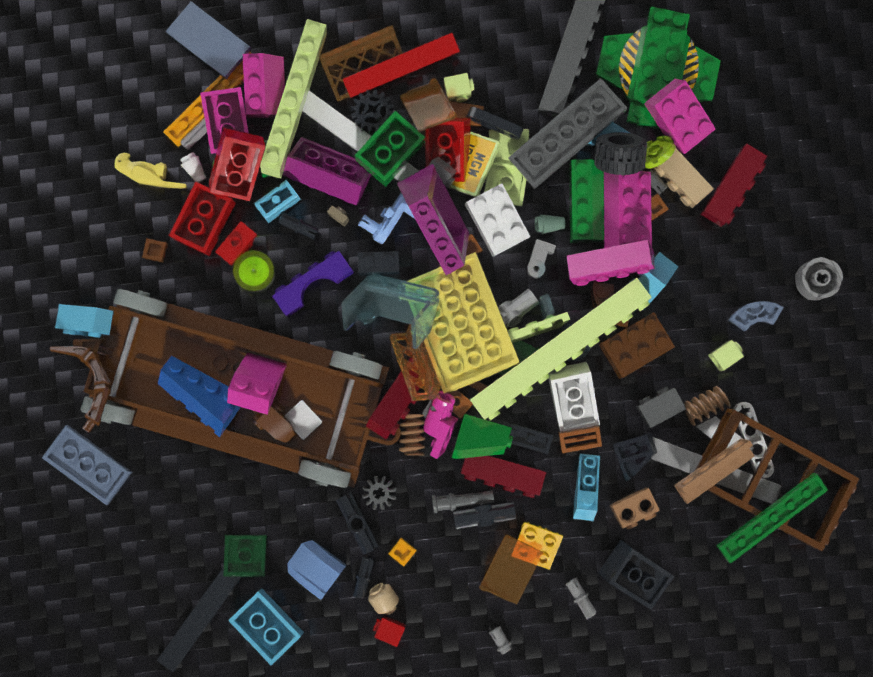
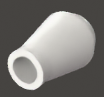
M194 152L180 159L182 162L181 166L195 182L199 183L206 179L199 156H196Z

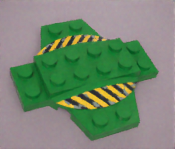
M651 7L647 25L635 33L604 36L596 77L615 88L623 90L626 95L625 98L630 103L626 122L660 129L644 103L674 79L686 80L699 102L711 101L713 99L721 60L696 47L687 35L689 14Z

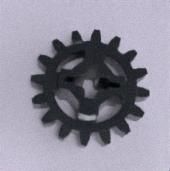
M366 90L365 96L360 93V100L354 99L356 106H351V111L355 112L351 114L352 119H356L355 126L361 125V131L367 128L368 134H371L372 130L376 132L394 113L392 112L394 110L393 104H389L390 98L384 99L383 92L380 96L377 95V90H374L373 94ZM361 106H363L364 111H362L360 115L359 110ZM384 109H385V110H386V114H385V117L382 118L381 113H382V112L384 111Z

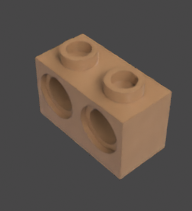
M647 487L610 504L620 527H626L627 530L637 526V521L643 518L645 521L656 516L655 513L660 511L650 489ZM647 499L649 508L642 511L640 502ZM629 508L631 511L630 518L623 519L621 516L622 511Z

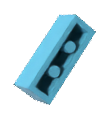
M59 304L55 328L63 329L64 334L100 338L101 334L110 335L113 311L96 307Z

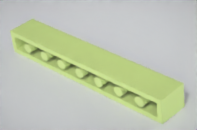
M309 19L306 21L260 164L263 174L280 179L282 177L286 159L289 155L326 39V24Z

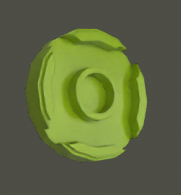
M659 136L656 141L652 142L651 140L647 142L645 169L657 167L672 156L676 146L671 137Z

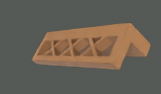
M739 439L675 484V488L685 503H690L752 459L754 454L750 450L753 446L751 441Z

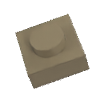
M331 206L327 211L329 216L344 227L349 222L346 216L348 213L338 206L336 209L334 206Z

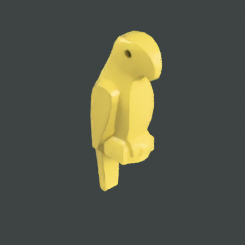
M121 153L115 159V168L139 184L187 189L186 184L163 181L166 179V164L160 162L153 165L142 161L131 162L129 159L131 156L128 153Z

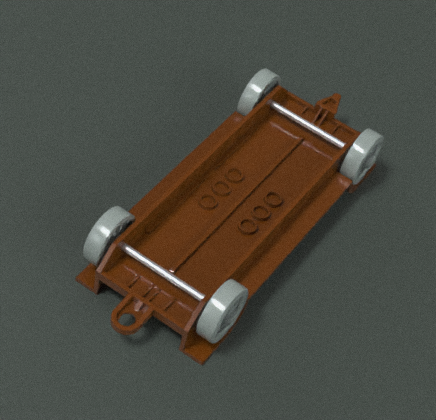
M117 289L114 304H117V306H109L108 309L113 311L110 335L101 334L100 339L73 340V346L88 347L98 354L111 383V394L104 407L101 418L102 422L111 423L113 421L128 425L133 424V426L296 472L301 476L316 480L315 483L328 486L330 484L344 488L348 486L355 488L367 440L392 445L399 440L401 435L400 428H398L393 438L384 439L366 427L369 418L377 408L389 368L367 360L365 355L354 352L353 355L332 351L167 304L166 302L149 297L150 294L138 290L137 293L123 289ZM247 352L283 362L287 366L273 401L281 407V413L285 416L296 404L303 400L320 418L322 423L304 440L295 432V435L287 443L275 439L265 429L260 430L253 423L255 413L252 410L240 407L223 434L218 437L214 433V429L209 425L203 424L198 415L187 410L183 402L176 400L158 384L160 371L169 358L173 356L229 387L237 368ZM91 370L89 371L83 391L89 394V396L84 397L81 406V412L83 413L89 411L94 397V377Z

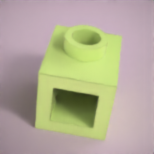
M467 73L444 78L448 101L465 102L471 97L474 84L473 80L468 78Z
M733 340L727 341L708 354L719 371H724L744 357L741 353L743 351L741 346L737 342H733Z

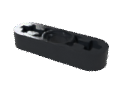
M470 107L466 116L479 125L519 140L523 133L522 127L476 107Z

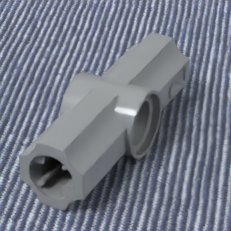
M527 289L514 300L502 303L498 308L506 328L519 324L523 315L538 305L539 301Z

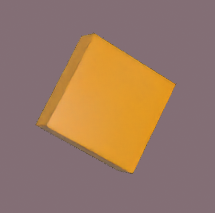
M400 538L388 554L405 566L417 550L403 538Z

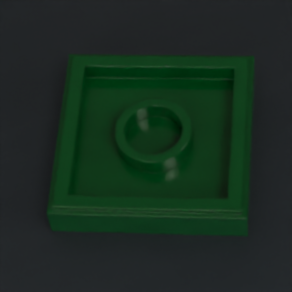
M225 535L223 576L265 577L266 535Z

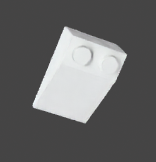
M587 362L568 365L558 372L554 369L548 373L560 432L600 425L592 375Z

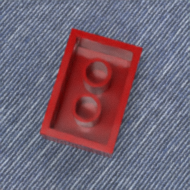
M223 128L209 179L210 193L250 201L265 150L263 137Z
M195 182L169 236L210 256L236 203L227 196L210 193L208 187Z

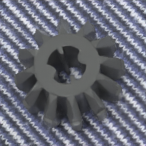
M374 476L375 484L372 480L368 479L367 483L371 488L363 486V490L369 491V493L363 494L362 497H370L366 505H370L373 501L374 510H376L378 504H380L381 510H384L383 502L390 507L392 503L388 498L396 499L395 495L390 494V492H395L396 488L389 489L393 481L390 480L385 484L386 476L382 477L381 482H379L378 476ZM381 487L384 489L382 492L385 491V496L381 495L380 498H377L374 490H378Z

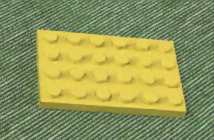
M476 252L467 255L465 265L448 275H445L442 267H439L402 283L443 393L453 392L520 364Z

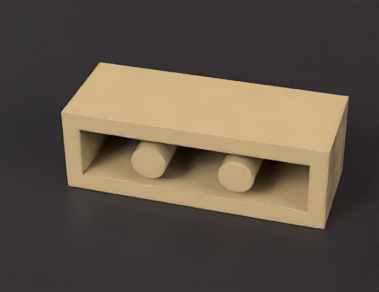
M676 148L666 162L653 168L659 177L663 176L667 181L668 187L681 196V201L691 208L713 190V187Z

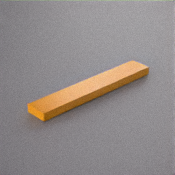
M243 60L227 79L220 75L204 92L240 87L244 83ZM201 95L163 131L178 147L181 145V140L205 118Z

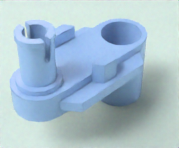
M400 193L392 207H385L380 215L384 218L382 223L378 224L367 217V215H364L361 218L363 221H360L358 226L373 234V240L382 245L403 212L413 218L414 216L402 193Z

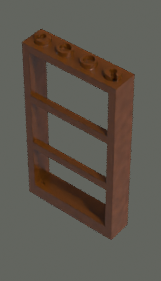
M727 408L695 470L728 447L740 421L766 434L772 440L741 500L716 486H712L708 491L757 516L762 511L748 503L779 443L786 445L811 459L799 483L813 474L818 464L844 477L814 539L788 526L789 520L778 528L807 545L823 551L825 545L829 544V537L832 531L839 524L842 512L848 506L851 494L857 489L856 485L859 478L742 413Z

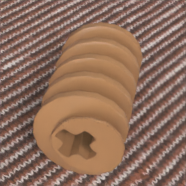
M718 386L713 387V392L707 390L706 395L703 393L699 394V399L693 397L692 403L689 401L684 403L686 415L693 426L696 425V418L703 422L702 415L709 419L710 411L717 415L716 408L724 411L723 404L730 408V402L726 394Z
M408 414L404 419L406 422L400 424V427L406 430L401 431V435L405 436V439L400 440L399 443L404 444L405 447L399 448V451L405 453V455L424 456V453L419 451L425 448V445L419 443V441L425 440V437L419 435V433L425 432L424 428L420 427L425 422V420L420 419L424 415Z

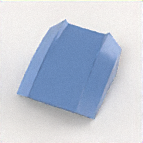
M313 540L302 543L287 563L288 573L320 600L346 566L345 563Z

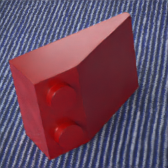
M431 117L425 120L426 167L429 166L433 159L440 157L457 171L453 176L455 182H465L471 138L470 118Z

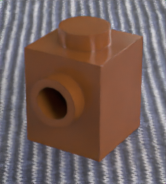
M455 390L449 393L455 398L452 413L461 419L473 403L461 392Z

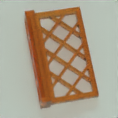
M393 26L319 55L320 62L337 102L350 97L348 92L339 96L337 91L339 81L343 82L341 76L345 68L356 74L360 72L359 69L363 61L377 65L381 53L392 58L396 57L397 51L399 55L403 54ZM392 40L396 47L393 55L383 51L385 43ZM373 49L379 52L375 62L364 58L367 50ZM354 56L361 59L357 70L346 66L350 57ZM334 64L341 66L342 70L339 77L331 75L328 67Z

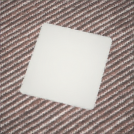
M303 400L285 415L290 421L293 430L303 440L322 423L320 418Z

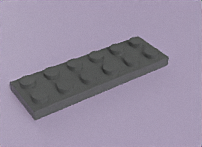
M599 79L508 157V159L535 189L627 111V107L605 82Z

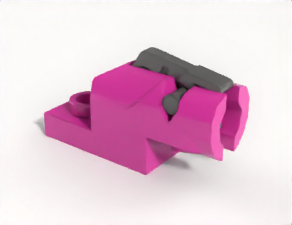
M438 391V393L434 394L423 411V415L426 418L424 431L434 437L431 443L433 449L430 455L436 459L445 452L458 421V418L452 416L455 398L449 393H443V391Z

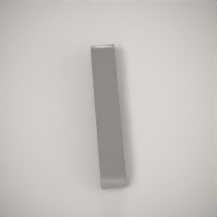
M653 438L657 453L652 457L653 460L690 474L695 471L702 455ZM736 469L716 484L744 494L753 475ZM761 478L752 497L773 504L777 501L782 486Z

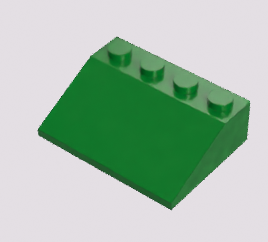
M592 159L571 160L569 164L570 243H604V172L596 168Z

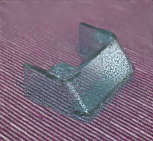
M369 275L342 302L343 330L347 331L356 321L371 323L378 316L412 324L413 348L417 349L431 332L439 303V291L435 288L382 275Z

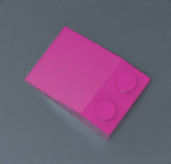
M247 352L228 388L227 403L268 415L287 364Z

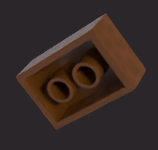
M654 312L599 344L619 379L675 347Z

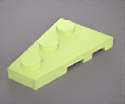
M568 312L557 316L547 317L538 323L537 321L528 323L526 327L521 329L515 327L507 331L512 343L561 328L570 318Z

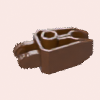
M274 401L268 415L253 411L255 413L253 423L260 430L265 429L275 439L287 443L295 435L290 421L281 413V407Z

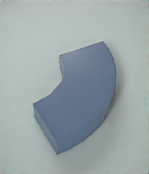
M767 301L753 302L735 311L728 319V322L743 331H746L757 322H766L773 325L784 307Z

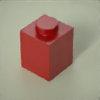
M383 615L382 620L377 619L373 631H376L375 638L397 647L406 625Z

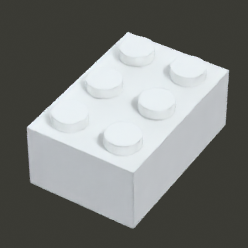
M502 183L465 203L492 257L530 237Z

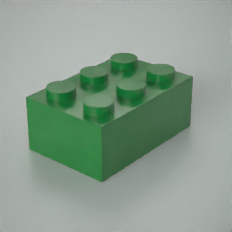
M394 111L355 154V159L386 187L425 144V136Z

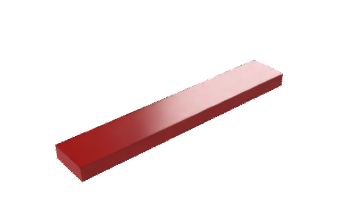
M450 33L343 79L350 98H353L360 93L366 92V90L374 89L459 53L460 50L453 33Z

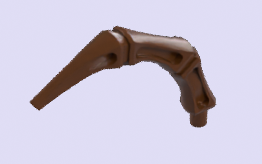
M51 346V352L79 358L93 374V402L89 411L85 414V418L88 420L82 427V429L89 433L94 425L99 426L101 423L104 407L111 394V383L98 354L93 349L82 346Z

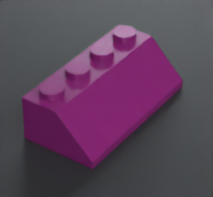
M303 137L299 139L287 156L283 176L293 181H298L308 185L310 188H315L354 205H357L363 196L371 174L355 158Z

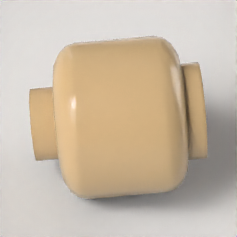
M379 583L370 590L368 600L378 614L386 613V615H389L396 610L399 598L389 584Z

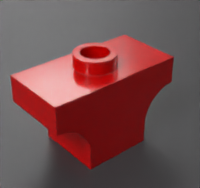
M241 221L215 252L232 266L237 260H241L251 249L257 234Z

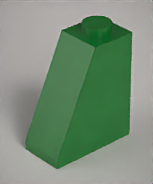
M464 414L452 458L461 459L504 454L506 447L510 448L513 436L510 435L512 428Z

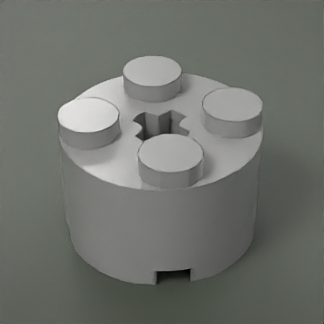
M822 257L804 263L795 274L796 287L808 300H821L838 292L843 280L842 270L839 265L832 260Z

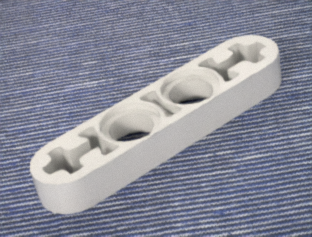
M740 402L736 404L734 410L739 412L742 410L741 406L743 405L744 408H748L746 416L758 422L754 408L750 403ZM740 421L738 427L742 438L750 440L753 445L759 444L762 447L761 454H754V457L750 459L755 473L760 461L756 462L755 459L763 457L767 446L762 432L755 429V434L748 436L745 432L747 424H742V421ZM770 460L766 474H763L762 478H768L773 474L774 466L772 460Z

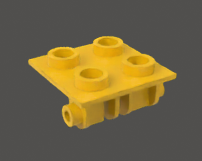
M523 522L511 556L550 570L563 535H560L558 532L549 531L547 528H541V526L532 525L530 522Z

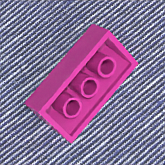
M648 240L567 256L570 280L578 286L587 285L589 281L594 280L604 282L609 280L610 277L615 276L617 278H624L636 272L637 274H645L655 269L654 251Z

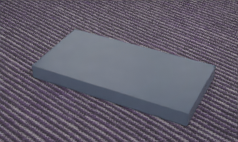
M193 2L186 6L166 30L171 37L225 79L231 75L243 60V54H248L251 50L249 45Z
M65 425L42 457L106 505L111 502L132 473L131 470L69 425Z

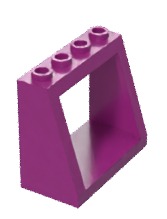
M431 164L398 182L397 185L445 275H448L465 265L469 232L434 165Z

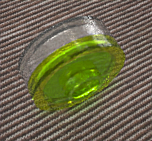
M248 251L240 255L235 261L233 274L236 282L244 291L260 293L272 285L275 278V269L272 261L266 254L259 251Z

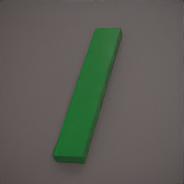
M817 473L811 474L719 543L717 547L726 560L732 563L827 492V487Z

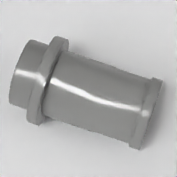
M501 626L489 632L498 647V652L500 651L501 654H504L512 649V642L507 640Z

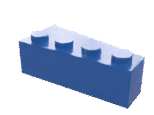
M173 356L162 367L158 384L176 400L183 402L187 410L198 415L201 418V422L206 426L209 425L215 430L214 433L220 437L240 409L239 406L227 403L229 387Z

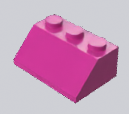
M264 53L243 54L246 117H276L285 89L284 57Z

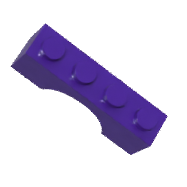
M335 251L330 252L324 257L326 260L320 264L318 262L314 263L308 268L309 271L307 273L296 275L291 279L292 283L287 286L282 285L275 290L273 298L285 316L290 317L304 307V292L313 281L329 279L338 284L354 273L340 251L336 253Z

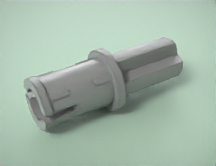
M574 578L567 582L565 585L573 595L574 603L577 602L586 618L594 616L596 610L587 597L589 594L584 592L578 579Z

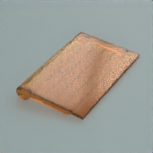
M435 78L431 79L430 83L400 95L418 132L453 120L457 116Z
M505 535L479 588L509 602L518 604L543 551L509 535Z

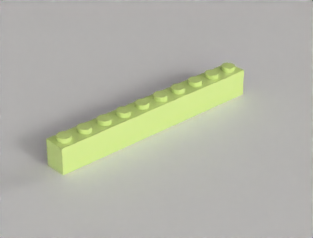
M638 278L634 279L478 393L470 401L484 420L487 418L492 420L500 414L498 410L504 405L506 408H509L517 402L515 397L521 393L525 396L533 390L532 385L537 381L541 384L550 378L548 373L555 369L558 372L567 365L565 361L570 357L574 360L583 354L581 349L588 345L591 348L598 343L600 335L603 333L609 335L617 329L615 325L618 322L622 321L624 324L633 317L631 313L637 308L639 311H642L650 305L648 300L652 297Z

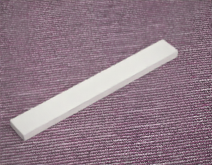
M310 91L308 92L303 112L353 149L359 151L372 137L367 132L361 131L360 127L355 126L353 122ZM407 163L394 179L400 182L419 172V170Z

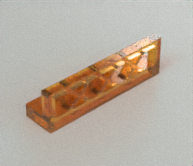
M411 323L406 333H393L390 335V340L412 401L436 399L441 385L417 323ZM397 340H406L407 346L404 347ZM407 354L412 357V363L404 359L403 355ZM410 369L418 373L419 377L415 378L410 375ZM417 385L424 389L425 393H416L415 386Z

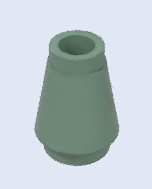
M542 214L539 217H535V230L537 233L545 234L565 229L564 217Z

